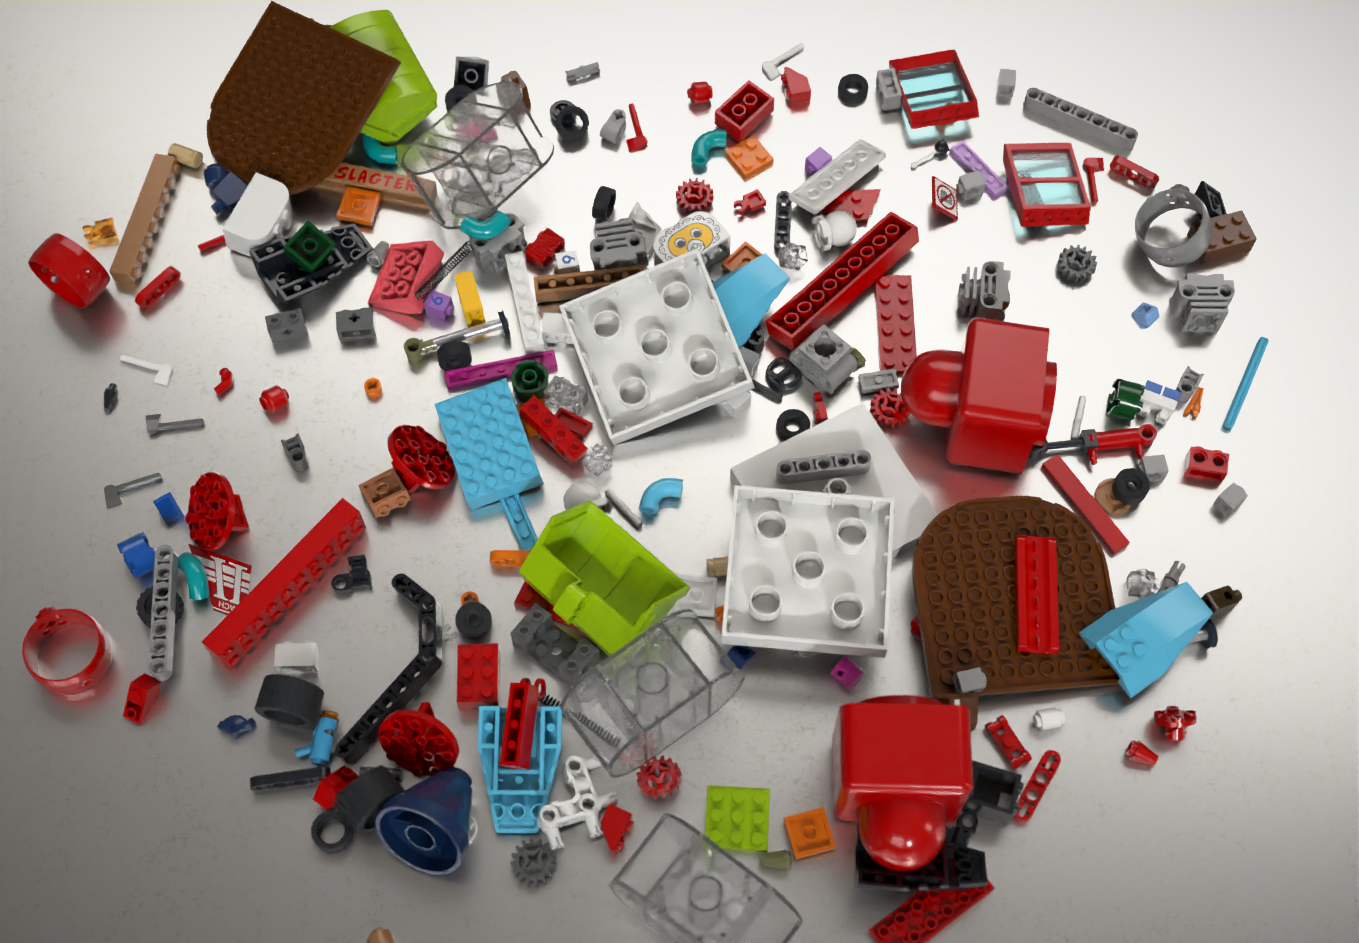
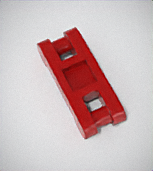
M1004 715L999 716L997 721L989 722L985 725L986 731L1013 770L1019 768L1023 762L1028 763L1032 760L1030 753L1019 741ZM1001 728L1004 733L999 735L997 729ZM1015 751H1017V753L1019 754V756L1014 757V756L1012 755V753H1014Z

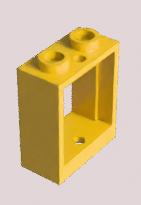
M472 270L454 275L468 328L485 323L484 311Z

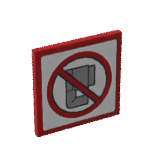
M931 176L932 207L958 220L957 190L937 177Z

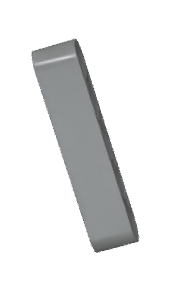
M856 450L783 460L777 465L776 479L781 484H792L865 474L870 469L871 455L866 450ZM862 460V461H865L866 463L861 464V463H859L858 461ZM839 463H844L846 466H841ZM823 465V466H826V467H828V468L822 469V468H820V466ZM806 468L808 469V471H802L800 469ZM781 471H788L789 473L783 474Z

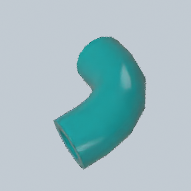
M711 130L701 134L693 143L691 162L695 165H704L708 162L710 149L726 147V130Z
M363 134L364 150L371 159L383 164H398V150L396 146H383L379 140Z
M496 211L487 221H479L468 215L461 223L460 231L475 239L488 240L499 236L509 226L511 221L500 211Z
M190 552L182 553L178 557V568L186 576L189 598L193 600L208 598L210 596L209 585L202 562Z

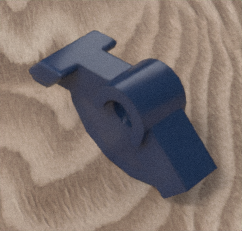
M232 715L220 721L217 728L230 734L233 738H237L242 732L253 730L256 726V721L253 718L246 720L240 715Z

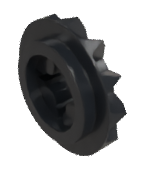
M568 100L554 102L549 109L550 118L555 122L562 108L575 104ZM565 115L562 123L566 122L568 124L569 121H574L577 115Z

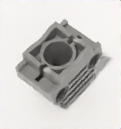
M494 206L491 209H487L476 219L487 221L498 211V208ZM505 214L511 223L497 237L479 240L469 236L475 262L484 273L490 269H493L496 273L502 270L506 265L505 254L523 251V254H525L524 246L528 244L525 240L523 229L525 224L515 214Z
M621 218L618 221L612 222L602 221L596 224L598 237L591 240L589 244L590 258L595 270L649 265L644 238L641 233L635 232L632 218Z
M986 261L982 265L979 279H977L978 267H974L970 279L971 267L967 266L965 273L961 275V282L963 283H959L958 294H961L957 309H960V317H964L966 307L968 306L967 317L971 318L975 306V318L980 317L1004 321L1006 317L1005 310L1010 304L1008 285L1011 280V270H1004V262Z
M1186 273L1184 280L1177 281L1178 285L1172 297L1169 298L1171 313L1176 317L1182 318V330H1189L1191 332L1219 331L1229 313L1228 307L1235 295L1234 280H1225L1224 273H1214L1211 275Z
M824 324L819 329L813 331L790 353L789 361L800 369L802 375L811 380L821 391H827L830 394L852 372L854 373L857 367L856 359L850 354L852 346Z

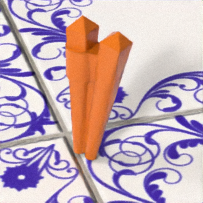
M1197 388L1184 410L1185 415L1193 412L1192 416L1198 417L1201 410L1204 388Z

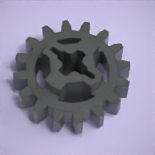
M1072 244L1069 249L1065 247L1058 257V271L1063 270L1062 276L1068 275V280L1074 278L1075 282L1078 281V278L1082 281H1085L1086 277L1090 279L1092 274L1095 273L1098 264L1095 261L1097 256L1092 255L1093 250L1087 251V246L1080 248V244H1077L1076 248Z
M530 838V843L528 844L523 840V847L516 846L517 853L511 854L512 858L515 859V861L510 862L511 867H516L513 870L514 875L519 874V881L525 878L526 885L533 881L536 886L540 879L545 883L546 875L552 877L550 870H556V865L552 863L556 862L557 858L556 856H551L555 851L548 850L550 846L548 842L542 845V839L540 838L537 843L534 842L533 838ZM545 855L548 857L547 866L543 863ZM521 857L525 861V864L522 866V869L520 867ZM536 858H537V861H538L537 864H535V863H532V864H531V863H530V860H531V859H532V860H536ZM539 872V874L531 875V873Z

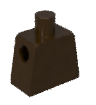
M1227 585L1205 593L1201 599L1213 612L1209 619L1213 621L1228 614L1242 600L1241 592L1237 589L1232 590Z

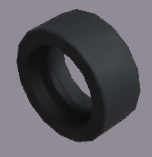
M575 105L566 106L561 109L556 117V131L565 140H579L588 130L589 117L581 107ZM567 114H575L582 120L580 131L572 133L564 129L562 125L563 117Z
M603 185L599 187L592 206V217L601 221L609 220L616 202L615 189Z
M325 811L313 821L311 837L315 844L324 852H340L352 840L353 829L338 811ZM329 820H339L344 826L343 837L336 843L329 844L324 842L320 837V829L323 824Z

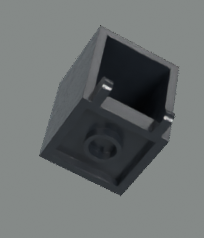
M973 760V790L961 812L971 811L977 817L1006 825L1009 820H1013L1014 815L1018 811L1019 803L1016 801L1019 795H1021L1024 783L1021 782L1022 775ZM1001 793L1009 795L1006 808L998 806Z

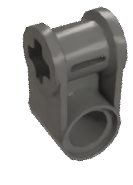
M299 433L290 439L280 440L294 470L300 472L306 470L310 463Z

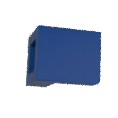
M171 492L153 501L166 525L184 517Z

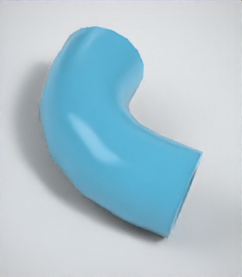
M662 478L652 482L642 495L639 510L646 514H657L659 503L663 498H681L683 479Z

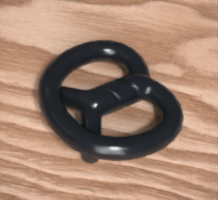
M784 357L773 360L767 366L765 372L768 382L778 389L792 388L802 379L800 369L794 367ZM777 364H786L787 367L779 373L772 371ZM791 372L796 373L797 377L792 382L784 384L783 378Z

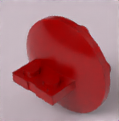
M401 425L390 433L387 444L393 459L391 464L408 493H413L420 485L429 489H443L451 483L455 475V468L445 443L438 441L419 425L416 427Z
M205 473L190 488V499L185 521L189 524L190 539L194 540L203 550H217L225 544L231 531H246L249 528L242 509L240 495L233 493L230 482L221 473Z
M422 702L417 711L399 710L389 714L379 728V742L386 753L387 759L411 771L415 776L434 775L440 771H446L448 768L453 767L458 759L459 745L456 737L444 723L435 718L429 702Z

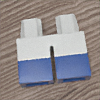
M1147 380L1144 393L1140 399L1143 402L1142 409L1138 415L1148 417L1150 412L1157 414L1155 420L1158 423L1165 424L1174 412L1182 392L1165 386L1161 394L1163 385Z

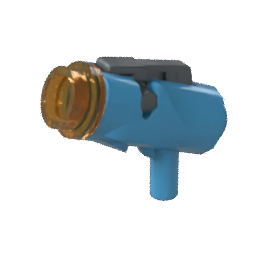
M329 710L322 711L312 734L314 736L313 741L306 747L295 749L296 757L310 754L309 759L312 760L314 765L324 766V763H329L331 753L335 752V746L339 739L340 725L338 713Z

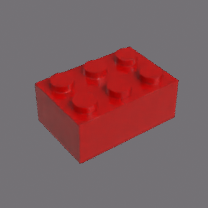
M748 79L714 111V124L720 129L726 130V133L738 142H742L774 111L775 98Z
M498 643L458 645L457 705L459 710H479V706H500V648Z

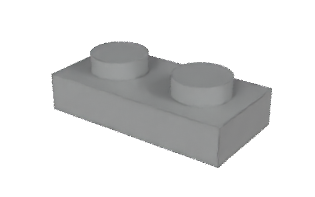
M896 369L858 375L862 394L878 392L881 389L885 391L887 388H890V390L899 388Z

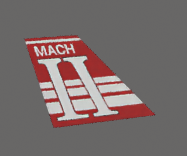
M188 544L191 553L202 562L205 568L209 585V599L213 609L228 615L248 595L252 566Z

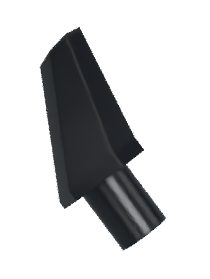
M110 383L109 387L104 391V412L107 414L110 412L116 395L117 385L114 383Z

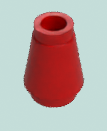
M1132 740L1125 752L1129 759L1151 765L1152 767L1156 764L1159 757L1139 740Z

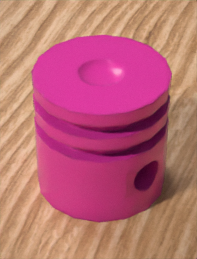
M845 656L833 668L831 674L840 683H844L843 685L847 686L848 690H851L863 678L865 672L861 671V668L848 656Z

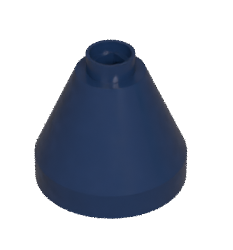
M450 767L446 771H440L391 797L376 818V830L386 848L402 862L417 870L430 874H448L455 871L469 849L472 807V780L470 776L460 768Z

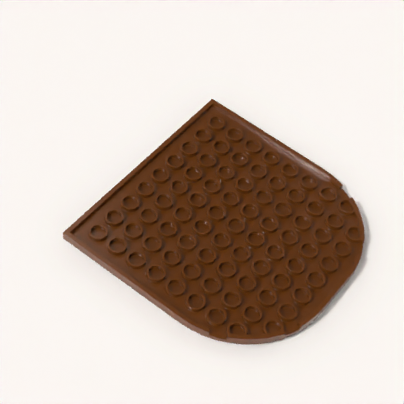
M271 0L213 97L210 105V118L206 124L207 141L210 151L218 161L217 163L225 167L227 172H232L248 184L255 173H259L283 183L287 187L289 195L308 190L325 180L341 164L401 62L388 54Z
M990 497L959 502L943 510L928 524L921 534L914 551L912 579L931 699H935L937 694H957L952 676L957 672L979 667L986 676L987 684L986 688L981 692L972 693L978 694V696L1119 684L1120 677L1109 663H1106L1105 658L1095 647L1091 650L1079 635L1082 630L1109 611L1115 609V602L1103 549L1090 532L1091 529L1075 513L1056 502L1052 503L1042 500L1041 497ZM1015 535L1053 537L1056 539L1059 651L1057 655L1017 652Z

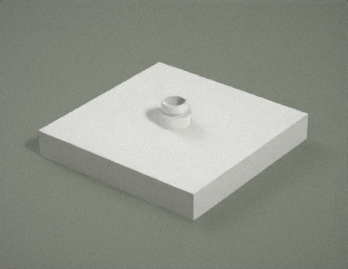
M698 248L559 306L609 438L614 445L755 388Z
M863 402L730 469V478L734 485L893 498L895 512L893 519L892 559L916 547L923 531L938 515ZM856 450H866L871 455L870 469L865 474L792 484H781L776 479L777 465L783 460ZM862 460L858 461V462L861 463V464L866 463L865 461H862ZM839 463L841 466H846L844 463ZM823 465L820 466V468H822V469L828 468V467L823 466ZM806 468L800 469L802 471H808V469ZM781 471L783 474L789 473L788 471Z
M735 485L721 644L885 658L888 650L894 499Z

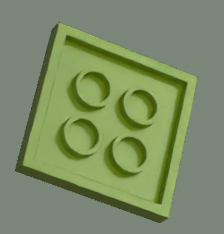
M708 785L704 849L767 852L770 789Z

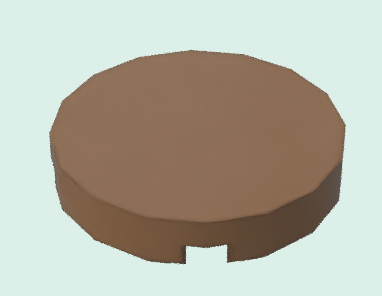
M1115 478L1105 479L1098 484L1094 492V499L1107 514H1124L1130 509L1131 505L1121 503L1114 496L1112 484ZM1126 483V487L1129 490H1132L1131 487Z

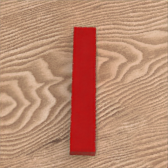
M1059 454L1042 464L1044 470L1113 555L1129 545V540Z

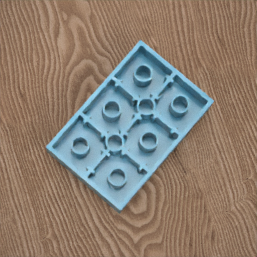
M506 378L434 404L466 501L471 510L498 501L502 497L506 498L514 495V493H520L544 484Z

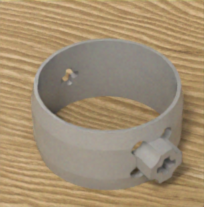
M1174 184L1170 189L1152 195L1140 206L1135 216L1134 230L1136 239L1143 253L1160 266L1180 267L1192 263L1210 245L1212 239L1210 215L1205 204L1194 193L1190 192L1189 186ZM1191 209L1203 215L1197 232L1189 240L1178 246L1158 248L1145 243V236L1149 226L1155 219L1168 211Z

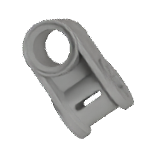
M623 109L612 111L607 121L601 127L599 137L614 144L619 141L627 127L626 112Z
M1190 366L1186 367L1175 389L1182 392L1178 402L1185 403L1191 398L1204 377V373L1200 374L1190 369Z

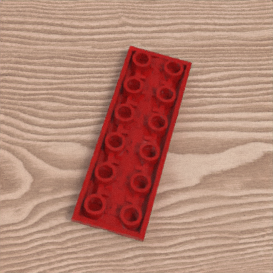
M1015 535L1017 652L1057 655L1059 651L1056 539L1053 537Z
M987 879V886L944 892H917L868 931L877 943H926L995 888Z

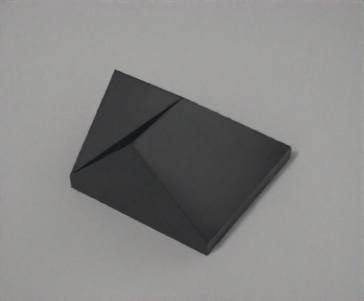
M455 56L454 86H467L472 89L474 94L488 95L490 60L479 56Z
M1204 180L1201 181L1194 194L1205 204L1210 218L1227 214L1221 192ZM1198 212L1201 221L1203 219V215Z

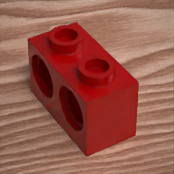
M1191 446L1186 454L1184 475L1223 482L1228 474L1230 454L1224 453L1221 450H1208L1201 446Z

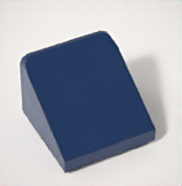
M734 645L729 650L725 659L738 670H741L754 657L756 652L749 646Z

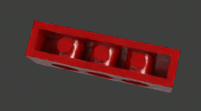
M535 395L520 408V416L572 468L586 456L588 448Z

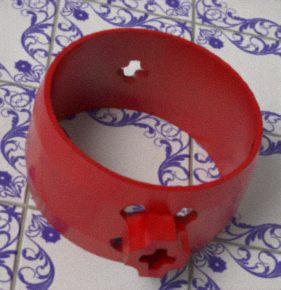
M58 233L48 237L35 250L28 261V265L33 273L49 289L65 301L82 309L91 305L106 289L110 281L108 272L94 256L73 240ZM53 276L58 278V281L55 283L51 281Z
M54 606L50 608L45 607L40 610L38 615L35 616L37 621L26 633L22 646L23 660L30 675L44 688L64 695L82 693L94 687L106 675L112 661V646L106 631L92 616L79 610H56ZM71 625H87L97 630V651L85 669L72 677L60 680H51L40 676L38 671L39 653L51 635Z

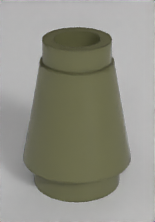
M781 849L761 853L760 864L761 866L781 870L791 868V851Z

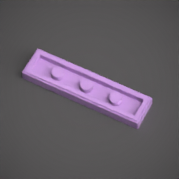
M964 140L950 148L949 152L969 173L980 171L986 184L985 190L994 199L1008 190L1009 186Z

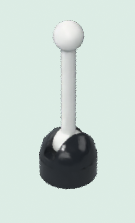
M944 139L939 140L932 152L916 162H911L910 166L916 168L919 163L935 153L939 155L947 153L949 151L947 142Z

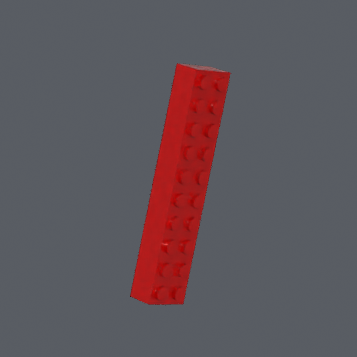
M890 211L765 321L769 336L793 351L813 331L819 329L823 324L827 325L920 242L918 226Z
M342 498L202 641L210 655L228 670L231 666H235L240 661V657L253 648L258 638L263 637L268 632L269 627L281 619L285 610L292 607L302 593L308 591L312 582L315 579H319L323 575L324 570L336 562L339 554L342 551H346L356 537L362 535L366 526L360 511Z

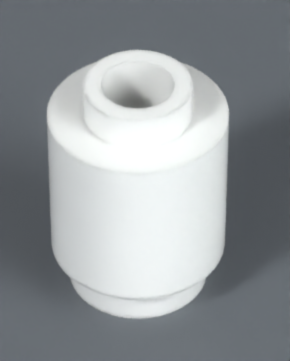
M1056 707L1037 710L1035 715H1033V724L1040 731L1059 728L1065 724V715L1061 708L1057 709Z

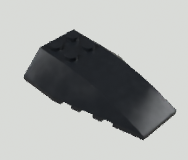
M355 223L332 227L329 231L320 230L336 243V250L312 274L305 271L283 252L284 245L291 239L288 236L280 237L250 249L249 253L257 274L277 302L288 303L314 292L366 256L373 247Z
M857 823L854 855L855 887L896 892H944L987 886L985 852L958 844L956 847L946 845V841H944L937 856L927 865L911 871H895L880 865L868 854L862 844L859 824Z

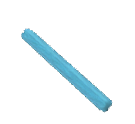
M1261 336L1258 339L1224 420L1223 426L1228 429H1232L1235 425L1269 343L1268 338Z

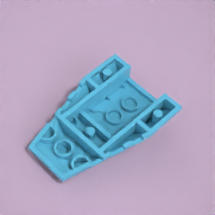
M767 253L712 282L738 348L748 341L751 337L750 334L757 328L761 318L768 312L771 307L770 305L777 299L790 280V277Z
M1184 582L1109 611L1082 630L1079 635L1091 650L1095 647L1120 677L1119 685L1132 698L1163 676L1211 617L1213 612L1190 584Z
M479 706L478 752L496 833H539L540 827L537 824V817L541 809L546 806L561 751L562 707L537 708L529 770L509 769L500 765L507 708Z

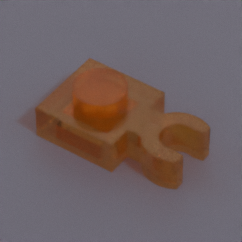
M113 217L95 221V226H83L85 233L90 232L84 234L86 240H92L95 236L99 240L117 236Z

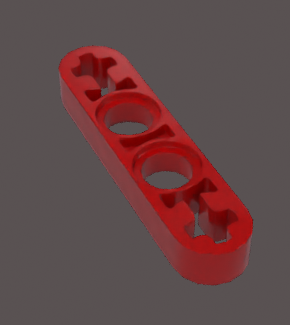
M1046 751L1037 764L1017 801L1019 807L1017 814L1014 815V819L1017 822L1025 823L1033 815L1060 765L1061 757L1056 751ZM1052 756L1055 763H1052L1049 769L1044 768L1048 762L1047 758ZM1037 773H1044L1047 781L1044 783L1039 782L1036 779ZM1034 790L1038 795L1037 799L1030 800L1026 792ZM1026 803L1029 805L1025 811L1027 815H1023V817H1021L1019 815V810H1021L1024 804Z

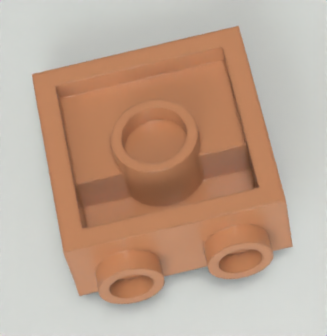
M393 468L358 485L376 518L387 516L391 510L397 507L402 508L411 500L406 488Z

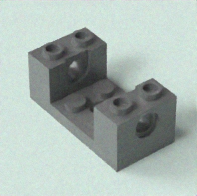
M536 603L510 633L513 645L574 690L578 688L600 661L599 649L584 638L578 642L553 623L552 615ZM558 646L562 649V652L559 655H553L551 649Z

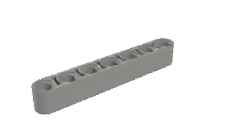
M1030 87L1026 90L1023 106L1026 109L1128 151L1134 148L1139 135L1135 128L1039 88Z
M162 545L155 552L148 664L150 673L156 680L162 682L168 680L172 675L178 556L169 545ZM170 554L167 559H163L166 555ZM165 573H169L167 577L162 578ZM168 591L165 596H161L163 592ZM163 610H167L164 615H160ZM166 628L163 634H159L160 630ZM165 647L162 653H158L159 649ZM164 666L161 672L156 673L158 668Z

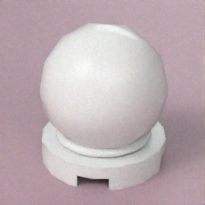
M834 211L828 214L826 218L822 215L812 218V224H815L816 228L813 231V236L818 248L822 247V252L830 250L832 245L836 247L845 246L852 242L856 236V221L852 215L845 211Z
M588 482L572 484L566 490L563 497L566 510L588 500H591L608 514L611 513L613 504L606 497H601L599 490Z

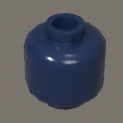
M218 163L210 164L204 170L206 186L213 190L227 176L226 168Z

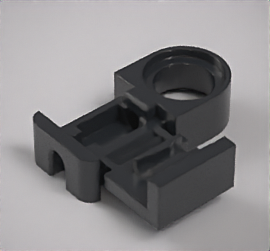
M365 554L347 557L349 566L351 565L352 570L349 571L350 574H338L331 581V586L337 594L352 593V589L369 587L371 590L373 588L372 576L370 571L367 570ZM339 580L346 581L345 587L341 589L336 588V583Z
M966 811L958 817L955 827L949 828L946 826L944 841H946L947 845L956 847L957 844L965 847L968 846L970 836H973L977 829L978 817L976 814ZM964 816L971 817L973 820L972 827H966L963 824L962 819Z

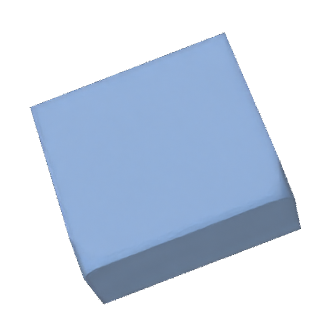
M1142 302L1131 313L1132 316L1147 327H1150L1160 317L1158 307Z

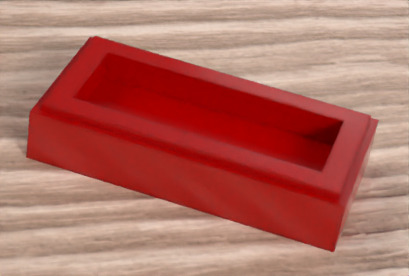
M561 406L555 414L581 440L585 439L593 427L592 422Z

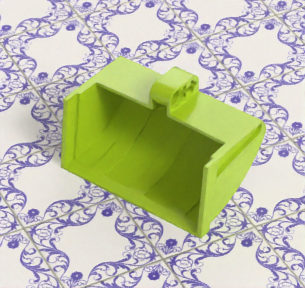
M380 9L362 12L330 26V28L388 54L401 62L360 131L361 133L392 146L438 108V94L391 10Z
M591 500L551 516L519 570L523 579L554 607L553 611L567 624L572 623L617 664L622 663L646 640L675 603L686 596L691 588Z

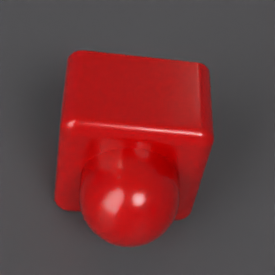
M976 317L967 326L961 351L948 349L928 350L916 356L907 365L902 375L900 387L903 403L917 420L929 425L948 428L945 445V457L948 462L1022 474L1033 445H1044L1052 418L1057 385V362L1047 360L1050 328Z
M914 695L879 696L863 700L859 703L844 704L839 707L832 735L833 812L841 820L859 821V834L862 844L868 854L880 865L895 871L916 870L931 862L941 850L946 835V823L958 818L973 790L970 709L962 705H943L937 700Z

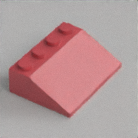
M433 240L391 244L367 304L372 307L404 314L422 313L428 295L425 299H421L416 294L420 299L419 301L415 297V292L439 269L444 252Z

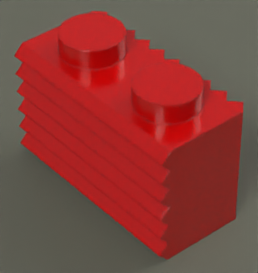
M546 227V230L538 233L534 242L526 246V260L543 271L555 258V254L560 253L565 247V238Z

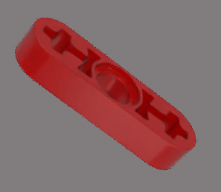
M1115 156L1109 164L1114 172L1148 189H1154L1160 181L1156 173L1122 156Z
M173 266L167 267L136 295L135 303L143 309L148 308L179 280L180 271Z

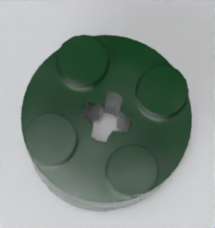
M524 360L519 362L511 372L513 392L521 403L527 402L534 395L539 400L547 398L550 382L547 368L543 364L541 365L535 360Z
M1116 378L1111 386L1115 389L1112 394L1109 393L1106 412L1111 416L1133 420L1136 412L1140 413L1143 402L1140 399L1144 393L1145 385Z

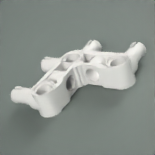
M601 753L587 758L574 755L566 760L562 774L565 784L569 787L572 799L560 803L557 801L544 806L537 817V824L547 834L551 850L564 846L559 827L586 821L591 838H595V835L597 837L601 836L604 833L598 820L599 812L602 808L608 807L609 804H618V797H614L617 795L615 791L598 796L594 790L588 770L604 766V759H600L602 758ZM569 765H574L577 771L571 770ZM582 803H588L591 809L584 808ZM543 815H550L552 820L544 819Z

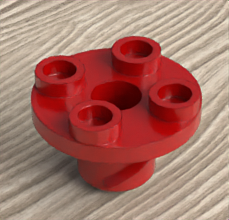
M1167 706L1166 710L1154 711V721L1159 725L1165 726L1164 736L1166 739L1181 741L1185 738V734H1187L1185 727L1196 723V711L1179 710L1178 706Z

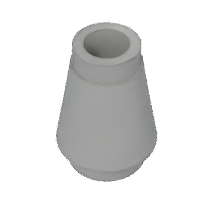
M380 241L368 253V263L374 267L383 265L390 245L386 241Z

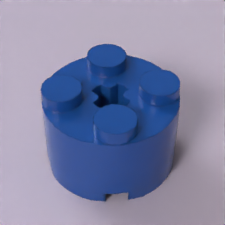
M144 532L138 533L117 544L120 553H123L128 569L135 579L154 570L155 550L153 547L150 548L149 541Z

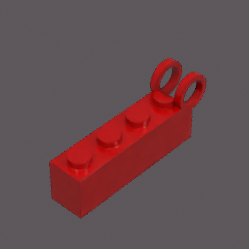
M522 678L520 683L510 682L500 758L501 766L509 769L529 770L538 699H543L546 693L544 679H536L534 685L531 684L529 678ZM539 684H541V693H540V695H539Z

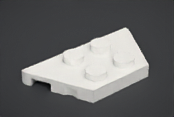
M636 201L627 219L632 218L635 232H639L643 236L649 258L653 250L654 240L662 232V228L642 208L641 204Z

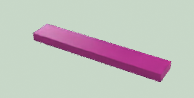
M554 350L444 371L447 388L452 390L511 378L512 370L516 368L519 362L524 360H535L537 363L543 364L547 371L558 369Z

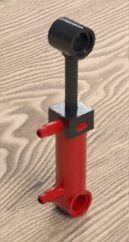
M1143 424L1139 428L1098 432L1095 429H1086L1081 431L1079 439L1048 442L1046 439L1044 445L1039 446L1041 449H1037L1033 445L1029 458L1033 460L1041 459L1045 452L1051 449L1080 447L1082 455H1089L1091 464L1096 465V451L1135 447L1136 455L1140 460L1144 456L1143 449L1152 446L1157 436V430L1151 424Z

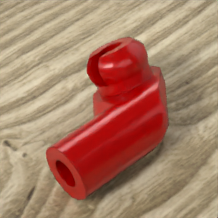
M222 368L219 371L221 383L214 388L218 395L224 393L233 383V374L228 368Z

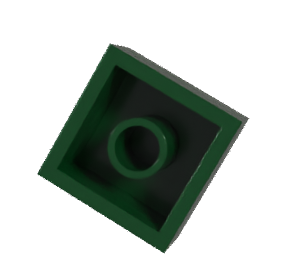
M307 220L284 245L283 252L305 271L312 274L336 250V243Z

